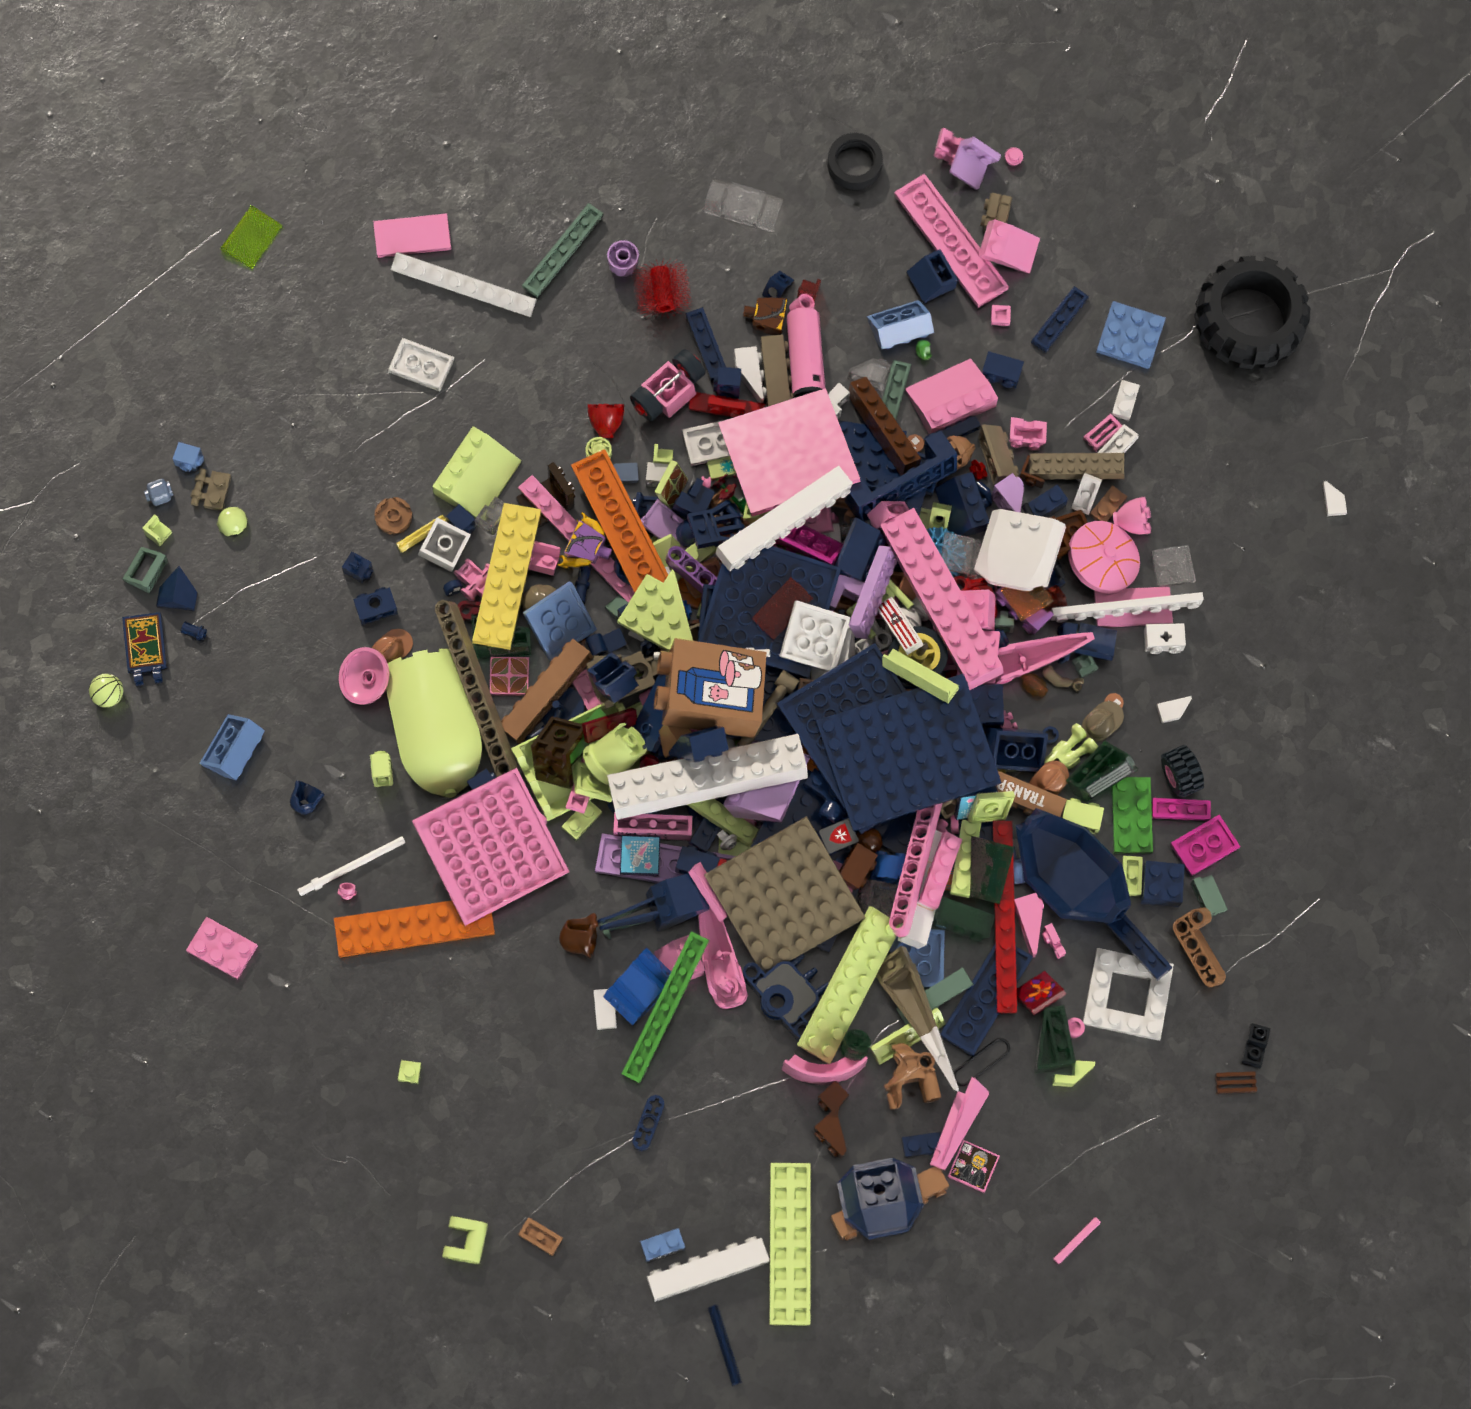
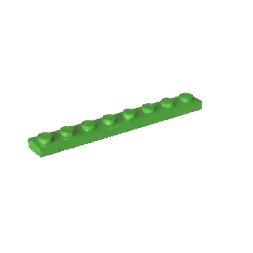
M692 931L690 932L622 1075L638 1083L641 1082L710 940Z

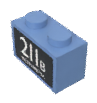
M679 1228L640 1241L646 1263L685 1250Z

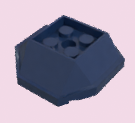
M895 1158L853 1165L837 1183L845 1223L862 1233L869 1240L909 1232L913 1222L924 1207L916 1168ZM878 1191H883V1192H884V1193L881 1194V1195H877V1194H876Z

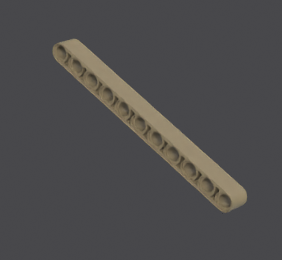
M441 600L437 602L435 612L497 777L505 774L504 768L506 765L509 771L515 768L519 771L459 607L453 601ZM446 605L449 606L448 613H445ZM453 623L456 626L454 631L451 629ZM461 640L462 647L459 649L458 642ZM466 658H468L469 660L467 667L464 663ZM472 676L475 677V683L473 685L471 683ZM480 693L482 695L481 702L478 701V695ZM486 711H487L488 714H489V717H488L487 720H485V718H484V714H485ZM493 729L495 730L494 738L491 737V731ZM499 747H501L502 754L500 756L497 752Z

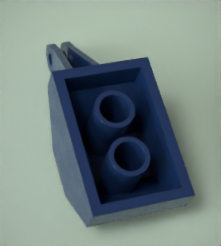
M688 873L665 879L650 886L646 893L647 900L613 915L601 918L597 922L598 924H604L599 927L600 931L654 921L657 931H664L710 910V907ZM650 907L651 912L614 921Z

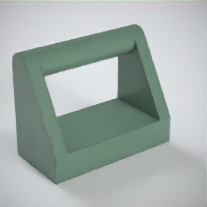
M141 547L122 580L150 594L168 563L166 555ZM146 554L155 560L143 581L132 578Z

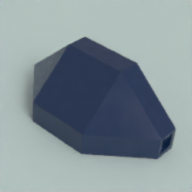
M1035 808L1033 813L1023 823L1015 825L1024 881L1060 918L1112 923L1124 916L1131 906L1123 865L1086 827Z

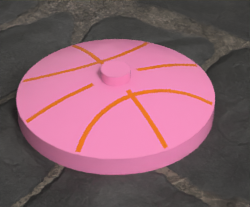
M1093 521L1080 527L1072 536L1069 542L1071 547L1068 551L1069 562L1075 575L1087 587L1101 593H1117L1127 588L1136 579L1140 568L1139 552L1132 538L1122 528L1106 521Z

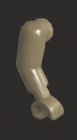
M1046 665L1043 668L1042 674L1044 678L1055 687L1073 686V689L1076 691L1082 689V684H1084L1083 678L1069 680V678H1063L1057 674L1051 665Z

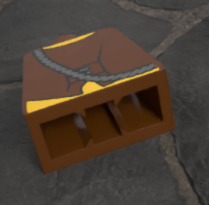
M757 298L756 307H744L743 317L753 318L752 328L773 336L781 335L787 298Z

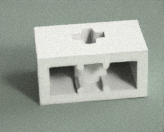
M1184 623L1146 624L1144 628L1145 652L1159 654L1162 651H1169V653L1176 654L1183 651L1186 646Z

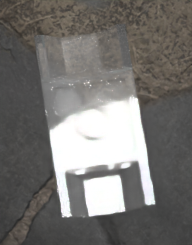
M713 179L703 212L774 232L784 198L734 182L728 183Z

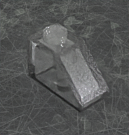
M871 359L850 368L847 379L855 381L867 377L875 389L883 391L891 364H888L883 359Z

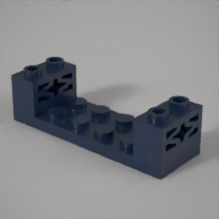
M940 430L937 433H931L925 439V457L927 460L922 465L909 469L906 474L900 477H894L888 484L878 486L873 492L870 491L859 475L861 482L852 484L851 492L844 497L845 503L854 516L866 522L869 520L867 514L881 501H903L956 472L957 452L943 432Z

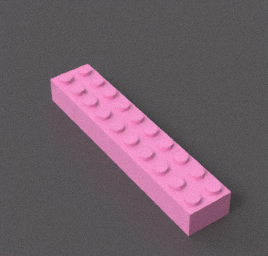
M915 508L880 524L882 535L891 548L937 634L944 642L960 674L964 673L969 690L1003 674L1002 663Z

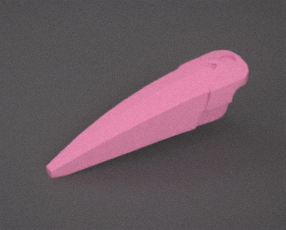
M1093 632L1047 637L1008 644L1006 647L999 648L998 658L1003 665V674L996 677L995 684L1008 683L1014 678L1044 667L1074 652L1095 639Z
M710 908V910L698 915L700 936L710 940L702 955L708 989L715 1003L720 1008H734L746 1001L748 996L746 984L723 920L718 921Z

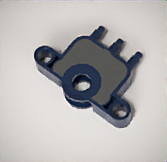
M804 954L797 956L789 962L781 961L777 963L766 974L756 963L746 964L743 968L744 980L758 997H762L760 1004L764 1015L775 1021L782 1020L781 1023L799 1042L801 1036L798 1034V1029L806 1028L808 1021L805 1017L817 1007L819 997L824 994L829 983L826 982L816 990L809 983V980L814 977L818 970L812 968L802 975L795 967L805 958ZM749 969H753L756 971L757 975L755 977H749L747 976L746 971ZM774 997H780L783 999L784 1005L781 1008H774L771 1006L770 1000Z

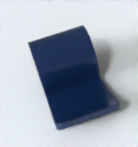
M620 628L603 636L601 633H598L586 639L593 657L604 656L626 646V641Z

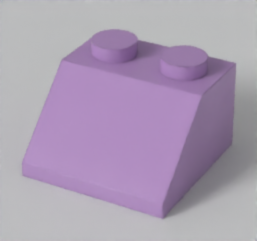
M1012 473L994 486L992 500L999 509L1021 512L1024 491L1022 480L1019 477H1015Z

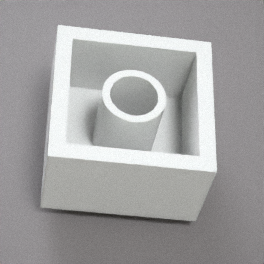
M436 518L418 555L452 572L471 534Z

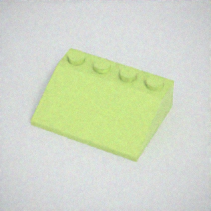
M473 426L432 486L433 494L454 507L460 504L475 519L482 522L522 461L492 437Z

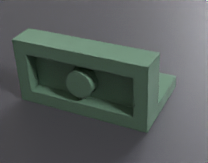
M1212 875L1192 880L1190 884L1201 908L1209 909L1212 916L1228 910Z

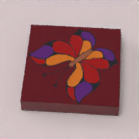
M1043 971L1017 988V999L1033 1015L1066 995L1065 990L1046 971Z

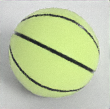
M112 674L98 675L90 684V698L100 707H112L121 700L123 685Z

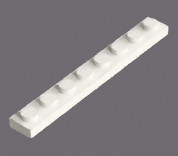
M396 252L391 268L392 271L528 317L532 316L537 300Z
M1203 592L1056 607L1051 610L1054 614L1051 621L1066 622L1068 619L1074 618L1079 621L1087 617L1099 619L1105 617V615L1118 617L1124 615V613L1137 615L1143 613V611L1156 613L1162 609L1175 611L1179 610L1180 607L1194 609L1202 604L1204 600Z

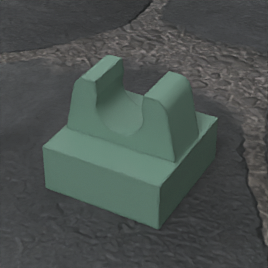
M1000 611V618H995V628L1003 629L1005 633H1013L1014 618H1008V611Z
M1081 655L1072 660V664L1080 678L1098 669L1092 656Z

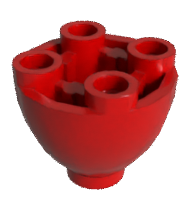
M588 404V417L594 430L598 433V437L613 438V434L618 430L623 420L624 404Z

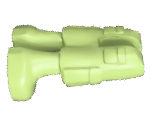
M1076 723L1071 728L1072 735L1067 742L1061 740L1054 746L1052 752L1045 758L1044 764L1059 759L1069 770L1080 763L1081 756L1087 753L1095 754L1099 751V747L1093 739L1088 738L1075 751L1071 750L1076 744L1087 737L1085 730Z

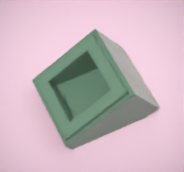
M618 595L605 608L618 621V609L628 602Z

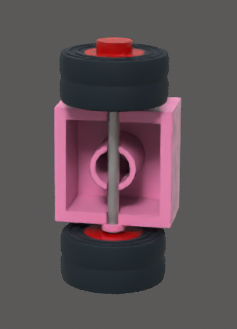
M681 350L673 357V365L669 361L666 362L641 387L631 394L630 400L635 410L648 421H653L662 412L670 418L696 395L694 384L705 375V369L700 360L688 350Z

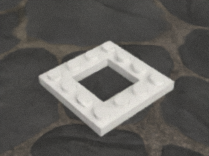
M1097 948L1083 1018L1084 1025L1160 1041L1174 964L1169 963L1172 969L1157 981L1134 955ZM1113 972L1150 980L1144 1016L1106 1008Z

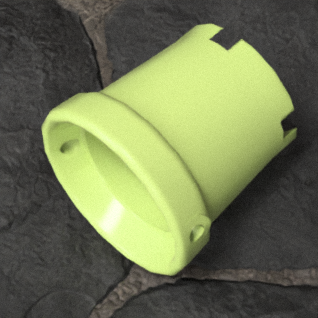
M625 723L619 724L600 740L588 744L583 750L586 766L598 780L606 785H609L607 775L628 771L647 751V748L643 750L642 746L645 744V741L641 734L632 726L629 729L625 728Z

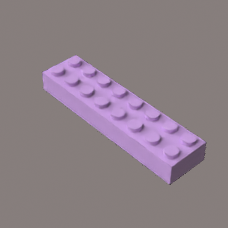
M889 546L878 547L850 619L849 626L856 638L867 639L870 634L871 626L874 624L875 616L882 603V598L885 595L889 579L893 574L894 566L897 564V559Z

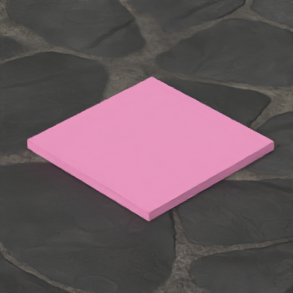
M826 388L718 423L752 517L773 510L837 466L841 467L853 484L861 482Z
M517 768L412 820L464 926L569 873Z

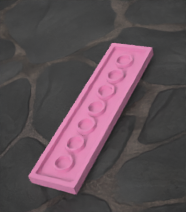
M925 173L894 192V196L935 251L941 249L958 282L978 308L1009 289V286L989 260L978 257L981 248Z

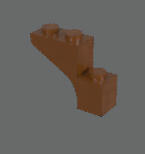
M835 1080L818 1096V1106L824 1112L828 1111L829 1114L814 1127V1136L821 1143L824 1141L829 1146L828 1151L832 1156H838L841 1159L846 1153V1145L839 1122L838 1111L841 1105L848 1099L849 1094Z

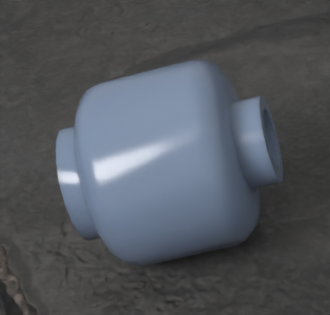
M164 479L148 483L147 490L144 491L147 502L151 501L154 506L169 502L171 496H173L169 481L166 482Z

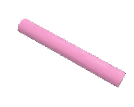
M1095 1217L1053 1260L1059 1265L1101 1222Z

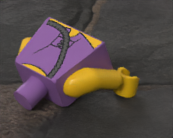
M583 512L581 513L583 519L576 520L578 523L564 551L565 556H559V558L563 559V562L561 564L557 563V565L564 569L568 567L589 566L591 563L595 564L599 556L609 560L613 550L604 546L606 538L599 523Z

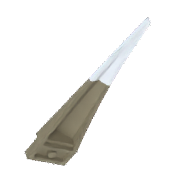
M900 946L884 959L876 976L879 983L933 1055L955 1091H959L916 964L912 962L906 947Z

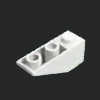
M757 346L734 349L735 368H741L742 382L757 402L763 403L764 398H767L766 387H762L761 382L764 381V372L759 368V364H762L761 353H757Z

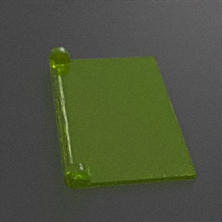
M251 205L223 243L220 250L224 253L227 252L252 269L283 225Z

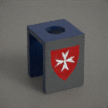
M845 819L817 832L829 855L859 842L855 831H852L849 819Z

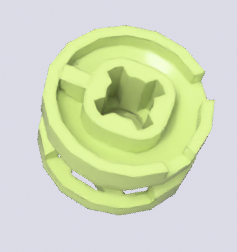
M602 437L590 439L586 445V457L605 449L611 459V444Z

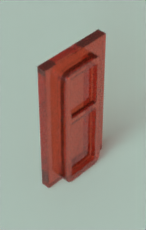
M790 577L751 619L774 640L788 626L794 602L800 601L808 604L813 598L798 582Z

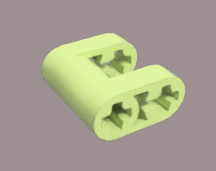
M450 1217L448 1227L467 1231L468 1233L464 1249L444 1246L442 1257L480 1264L488 1224L460 1217Z

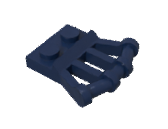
M729 500L710 510L687 514V520L697 549L711 546L718 547L729 539V537L722 535L737 534L745 529V525L741 522V514L732 507V503ZM722 511H726L728 513V515L714 517ZM729 522L734 523V525L717 528V525Z

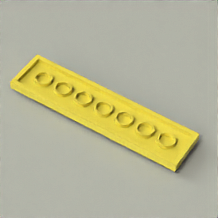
M508 503L503 504L472 639L474 644L511 649L540 521L541 509Z

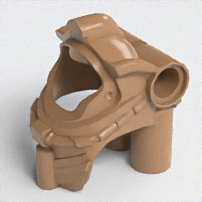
M905 1043L892 1045V1051L894 1050L895 1052L893 1058L897 1063V1068L893 1073V1078L884 1085L886 1092L888 1091L887 1098L890 1110L898 1109L901 1106L902 1085L907 1083L919 1082L924 1103L939 1100L941 1093L933 1067L935 1063L933 1055L928 1052L918 1054ZM920 1060L926 1061L928 1067H923L920 1064Z

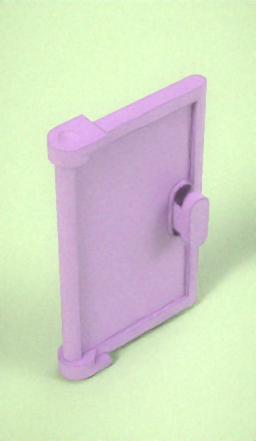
M659 499L655 501L646 515L641 518L644 527L658 539L672 534L677 540L676 528L684 521ZM680 544V547H681L682 549H684V550L687 549V547H684V546H682V545Z

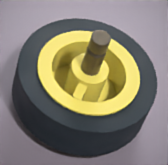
M913 626L924 645L908 655L897 639L893 640L889 647L888 655L892 649H895L939 675L944 670L948 659L947 648L941 637L933 630L926 627ZM896 674V676L901 682L907 685L916 686Z

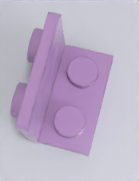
M975 137L961 140L950 168V173L977 190L981 185L988 164L998 162L1001 154Z

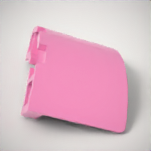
M850 1052L846 1057L837 1062L814 1064L801 1059L795 1054L789 1061L785 1060L783 1062L782 1070L801 1082L831 1085L835 1080L841 1082L856 1075L865 1067L868 1058L865 1056L862 1060H859Z

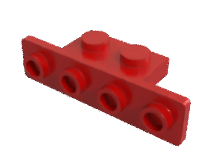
M696 392V395L690 399L689 410L737 417L765 408L764 403Z

